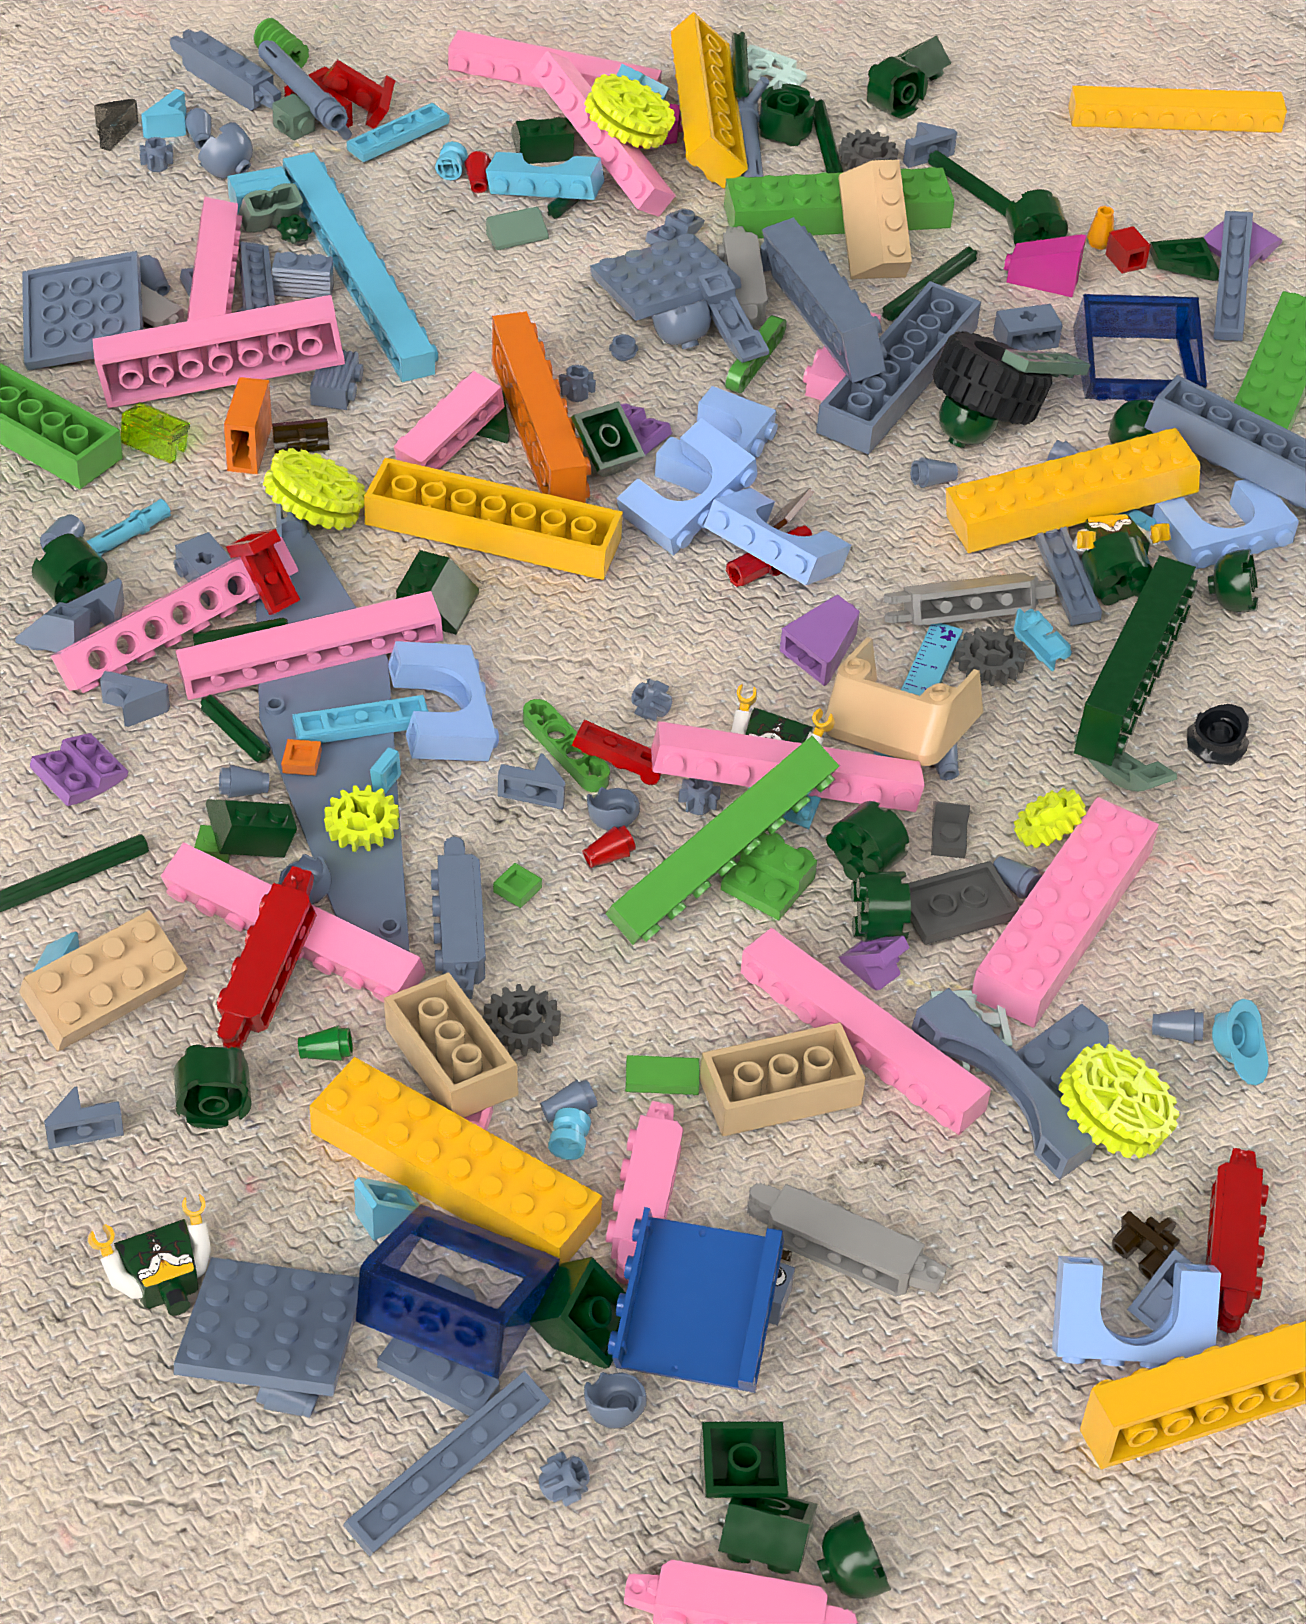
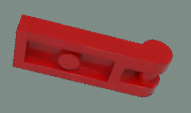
M585 719L583 720L572 743L573 747L580 749L587 755L606 760L619 769H626L640 775L643 783L647 785L658 783L662 774L653 772L651 748Z

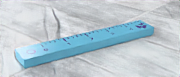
M943 623L931 624L901 690L920 696L927 688L941 683L957 649L958 641L962 637L963 629ZM874 751V755L892 757V756H888V755H885V754H882V753H879V752Z

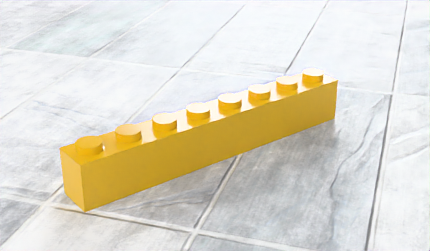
M1072 86L1068 106L1072 127L1282 133L1287 112L1282 92Z

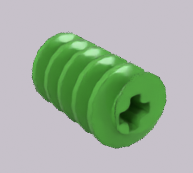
M267 18L257 26L254 33V43L257 48L265 40L274 41L300 68L306 64L309 57L307 45H304L300 39L277 20Z

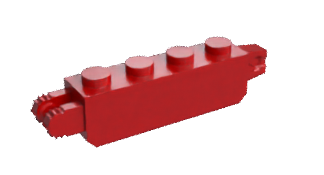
M292 866L281 885L273 883L269 893L265 894L261 899L259 916L255 925H251L248 928L245 937L246 945L241 956L235 958L231 968V979L227 988H223L220 991L217 999V1009L222 1018L219 1023L220 1027H217L218 1031L216 1032L218 1038L222 1040L224 1048L236 1047L242 1050L243 1043L246 1042L250 1031L259 1033L269 1027L317 917L309 899L314 882V876L309 870Z
M1233 1148L1229 1162L1218 1166L1216 1180L1212 1184L1205 1265H1214L1221 1272L1217 1327L1227 1334L1236 1333L1239 1330L1241 1319L1245 1313L1248 1314L1253 1299H1260L1263 1278L1257 1276V1268H1262L1265 1246L1259 1245V1237L1263 1238L1267 1216L1261 1214V1207L1266 1206L1269 1186L1263 1184V1169L1257 1168L1255 1152L1241 1150L1240 1148Z

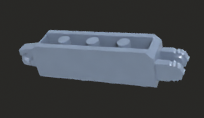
M187 29L183 31V39L177 35L170 38L171 48L182 56V63L187 71L248 110L252 111L261 105L273 109L272 103L281 99V91L274 85L272 74L204 31L194 32Z
M453 836L446 838V841H444V855H437L438 869L431 870V890H438V896H432L433 917L440 918V923H433L434 944H441V950H435V971H442V975L449 972L468 999H473L474 985L480 984L485 979L486 961L480 859L473 854H465L464 840Z

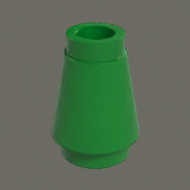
M340 1025L305 1035L304 1037H298L300 1059L344 1061L345 1057L353 1056V1041L350 1028H341Z

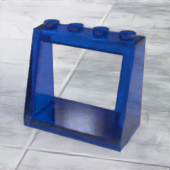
M1083 294L1074 322L1073 332L1077 357L1091 364L1087 375H1081L1085 399H1095L1098 401L1113 399L1128 402L1132 400L1155 401L1156 397L1172 381L1160 379L1096 378L1093 337L1176 339L1184 378L1206 389L1207 379L1199 297Z
M420 1204L361 1265L355 1322L499 1379L531 1326L528 1323L559 1268L560 1258ZM422 1238L524 1279L500 1307L496 1309L400 1271V1268Z

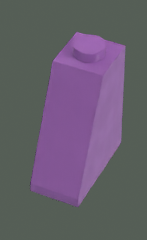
M838 594L782 628L780 652L823 686L827 685L857 635L860 611Z

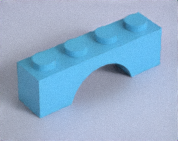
M496 152L486 169L490 194L595 200L604 183L601 157L573 156L568 161L556 166L537 167L528 164L523 159L522 153Z

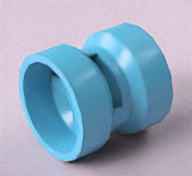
M453 141L443 145L440 156L435 164V170L441 178L456 180L461 176L465 161L468 158L466 148L462 144Z
M562 1108L557 1111L553 1122L555 1130L550 1134L548 1149L553 1155L566 1160H576L584 1155L586 1148L585 1137L589 1134L591 1127L589 1115L576 1108Z

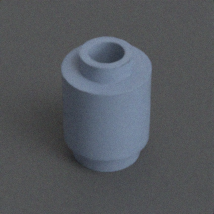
M72 514L59 517L41 535L40 544L42 550L53 539L70 533L76 537H83L85 533L83 522Z

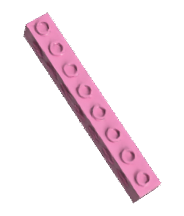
M281 536V541L275 543L274 547L290 577L299 570ZM236 557L51 655V658L68 690L80 689L84 693L100 685L98 679L102 677L104 671L121 674L128 669L126 664L136 659L138 663L145 661L156 654L154 649L164 644L168 648L183 640L181 634L192 629L193 633H196L210 626L209 619L219 614L220 618H224L238 610L236 605L246 600L247 604L260 599V596L241 557ZM230 578L237 583L235 595L228 590ZM203 593L207 594L210 598V607L208 609H205L200 602V597ZM176 607L183 613L181 624L176 623L173 619V610ZM148 622L152 623L156 629L153 639H150L145 633V626ZM119 637H123L128 643V650L125 654H122L117 648ZM92 651L97 653L100 658V665L97 669L92 668L89 664L88 659Z

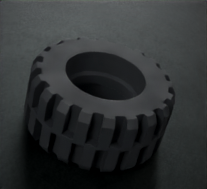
M965 331L955 332L948 337L932 374L936 387L942 390L948 397H952L956 402L966 405L969 409L983 413L985 416L1017 425L1019 423L1027 425L1037 418L1053 381L1051 374L1024 373L1001 361L1006 349H1018L995 341L992 338L983 337L976 333L970 334Z

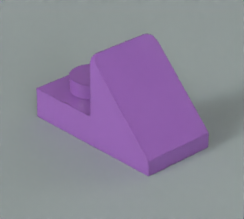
M904 936L882 937L869 942L861 940L840 955L839 959L843 965L877 991L900 975V970L896 963L900 960L899 955L910 947Z

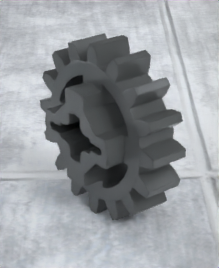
M857 129L855 135L848 132L846 138H842L838 155L842 157V163H848V169L850 170L872 160H897L899 149H895V142H889V136L880 137V132L878 131L875 134H871L869 129H866L865 132Z
M987 626L986 632H982L977 627L974 629L973 635L966 632L964 633L963 640L959 639L955 662H959V671L967 670L966 677L975 669L980 671L981 683L987 680L990 686H994L995 681H1000L1003 685H1007L1008 678L1017 680L1018 673L1023 672L1026 651L1022 650L1023 642H1014L1015 635L1005 636L1004 629L1002 628L998 632H993L991 626Z
M517 984L516 991L513 992L507 987H503L501 997L497 994H492L491 1004L484 1005V1015H482V1018L502 1045L508 1047L510 1055L514 1053L515 1049L521 1050L523 1056H527L528 1049L531 1048L535 1052L541 1053L542 1043L551 1046L553 1045V1036H559L561 1011L557 1010V1001H548L547 991L536 994L534 985L528 991H524L521 984ZM542 1015L545 1019V1023L542 1022ZM499 1017L502 1018V1025L498 1021Z

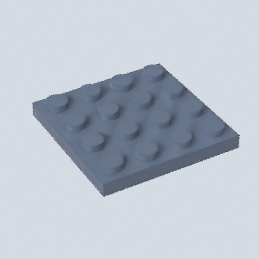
M682 234L677 239L667 242H656L651 247L641 250H630L625 255L615 258H604L599 263L590 265L591 276L635 321L704 300L697 276L725 268L735 288H741L740 277L694 234Z
M137 251L22 271L24 364L27 370L94 359L93 339L143 330L140 257Z
M211 1257L174 1361V1375L333 1397L364 1292L365 1278Z

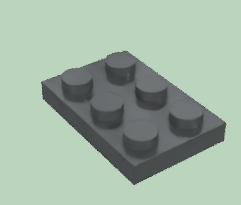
M991 861L909 883L911 922L924 945L1010 922L1019 910V906Z

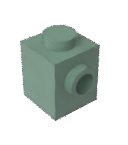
M293 93L272 103L273 126L293 141L315 131V117L310 112V108L296 94Z

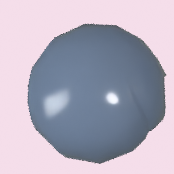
M601 787L594 798L591 794L587 795L589 817L601 829L608 831L613 826L617 828L623 825L628 827L639 816L640 803L638 797L628 789L613 788L607 790Z
M303 854L299 861L290 863L281 872L278 884L281 885L292 866L311 871L314 876V882L309 899L311 904H316L329 892L332 883L330 869L321 855L313 858Z
M602 1372L593 1385L589 1382H586L584 1385V1399L587 1411L596 1423L607 1428L620 1429L630 1425L646 1408L645 1388L635 1376L623 1372L614 1374Z

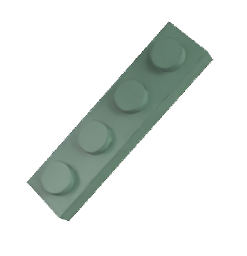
M1010 349L1005 350L1001 360L1024 373H1048L1052 377H1058L1061 374L1069 378H1073L1074 375H1087L1091 365L1069 353Z

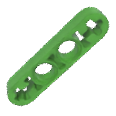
M771 315L766 320L759 332L769 349V354L744 363L737 359L727 374L726 389L737 393H742L781 342L786 330V319Z
M533 699L525 703L523 707L524 726L575 781L589 792H599L601 787L606 789L609 785L610 768L603 759L587 755L580 749L572 746L577 731L547 701ZM551 732H561L565 736L560 739H554L548 736V734ZM570 752H580L584 756L580 759H572L567 754Z

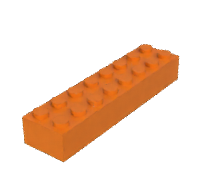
M527 311L492 316L491 363L501 389L505 393L506 403L540 493L586 503V499L590 498V488L587 481V476L591 475L590 460L588 457L583 456L582 440L580 437H576L575 425L571 417L568 418L566 399L560 397L559 381L552 377V364L550 360L545 359V347L543 341H538L536 323H531Z

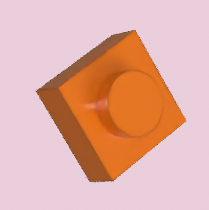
M287 739L281 763L282 773L316 776L322 753L321 741Z

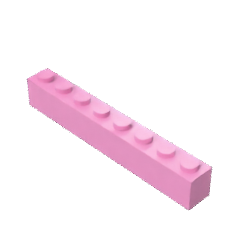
M461 30L457 31L448 47V70L543 89L544 87L531 71L547 50L568 58L591 88L595 79L601 77L602 74L610 76V74L617 75L621 64L637 70L661 83L662 70Z
M547 50L531 72L595 155L601 157L602 164L636 208L659 217L676 195L639 148L633 147L628 142L626 144L622 143L617 137L612 138L606 130H601L597 127V122L591 121L589 118L591 114L586 113V106L584 105L591 91L590 85L568 58Z
M204 197L187 321L230 314L232 311L234 277L242 216L237 215L238 203Z
M429 591L175 651L188 700L208 696L209 694L213 695L392 653L395 641L421 643L443 641V631L439 610L432 592Z
M658 721L651 747L652 769L655 773L752 787L802 743ZM823 747L839 765L832 774L836 780L823 792L820 793L815 789L808 796L858 804L866 801H875L880 803L878 807L916 812L925 786L919 761Z
M184 842L161 874V878L167 887L166 892L170 897L181 903L187 900L195 904V907L201 913L209 917H213L215 914L223 918L226 924L237 931L248 930L251 925H255L259 916L261 899L265 894L269 893L272 886ZM312 905L317 917L298 960H301L303 957L313 962V966L322 973L331 975L333 972L341 976L345 983L357 990L363 987L372 991V994L383 1003L384 997L419 984L426 973L419 956Z
M772 927L743 950L741 974L750 983L759 986L770 994L774 1001L786 1006L802 1022L810 1024L814 1028L841 1022L859 1064L865 1065L876 1073L884 1083L892 1085L907 1096L912 1104L923 1108L935 1117L942 1126L948 1127L960 1135L987 1110L991 1091L989 1086Z

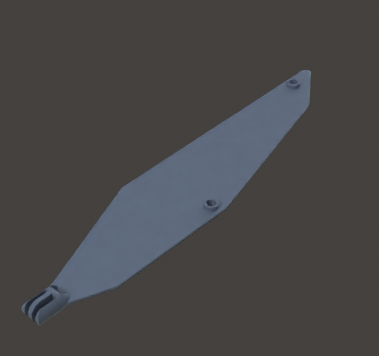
M276 504V530L279 537L282 536L299 570L291 575L290 578L300 600L274 615H269L260 598L256 600V622L286 618L288 623L291 624L355 609L356 606L309 533L308 520H300L292 512H287V517L283 518L282 505ZM386 654L258 684L260 723L312 857L317 858L318 855H321L330 869L332 883L327 895L335 916L410 952L400 813L398 818L399 829L393 830L394 838L388 839L384 837V846L382 847L376 843L371 844V851H366L364 846H359L358 850L353 852L351 844L340 848L339 840H330L329 832H326L324 822L325 807H331V797L341 798L340 791L342 789L348 793L353 792L354 785H357L360 791H364L367 785H371L372 789L370 769L388 747L395 750L394 732L321 743L322 753L316 776L282 773L281 767L287 739L297 740L292 723V714L391 700L389 667ZM396 780L385 794V797L392 795L394 797V804L398 805L399 809Z

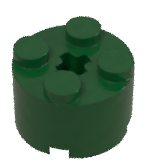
M888 57L879 64L872 65L868 71L867 102L894 117L905 119L911 116L918 109L915 106L919 99L923 101L926 96L928 87L926 74L917 66L899 57Z
M782 84L780 89L773 90L774 86H771L761 96L760 136L764 139L785 142L788 146H798L801 140L807 138L812 132L815 99L810 97V92L807 89L798 85Z
M1035 189L1021 194L1022 199L1016 203L1013 200L1006 210V221L1015 246L1016 243L1065 237L1067 235L1068 224L1060 201L1048 190Z
M1116 532L1105 535L1093 542L1095 548L1089 553L1086 549L1082 555V565L1095 596L1101 599L1102 604L1108 606L1132 596L1139 597L1153 569L1141 539L1137 535H1135V538L1129 537L1128 532Z
M70 533L61 535L49 542L43 548L46 554L40 561L36 558L32 566L33 579L57 604L59 602L69 603L105 585L104 581L108 573L106 561L83 537H76Z
M875 801L862 803L835 824L831 833L826 837L828 847L834 851L837 859L843 865L845 875L852 881H857L861 872H887L908 853V851H905V845L909 843V836L904 824L890 809L884 812L877 806L880 803Z
M904 871L861 872L857 881L851 882L852 902H857V916L852 918L854 937H861L863 942H869L882 937L904 936L907 941L909 932H903V923H910L911 898L909 883L901 882L907 876Z
M199 1044L186 1048L185 1055L179 1059L174 1067L175 1104L179 1117L182 1114L186 1117L188 1124L203 1129H217L229 1126L228 1120L239 1116V1121L249 1113L252 1103L249 1066L244 1058L243 1050L236 1047H205Z

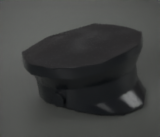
M1222 704L1209 708L1203 713H1198L1196 721L1187 728L1188 750L1203 762L1210 764L1233 765L1241 760L1249 744V740L1246 737L1249 717L1244 709L1233 704Z

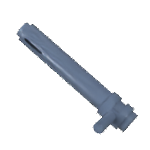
M263 41L258 47L259 57L310 108L312 115L326 129L337 131L344 140L350 139L352 132L346 126L348 117L345 108L331 94L324 92L274 41Z
M763 76L760 77L752 91H749L747 98L744 96L740 99L737 98L748 170L741 177H764L758 131L760 117L758 100L770 82Z

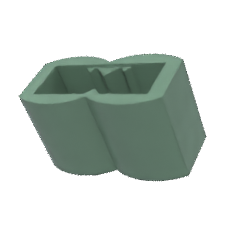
M284 183L273 187L270 191L256 190L248 193L242 200L238 215L242 216V224L246 232H260L271 225L281 224L280 220L282 217H290L293 214L299 215L303 200L296 184Z

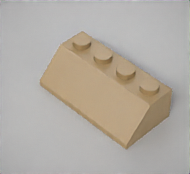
M872 160L840 174L838 179L850 279L906 278L912 264L900 161Z

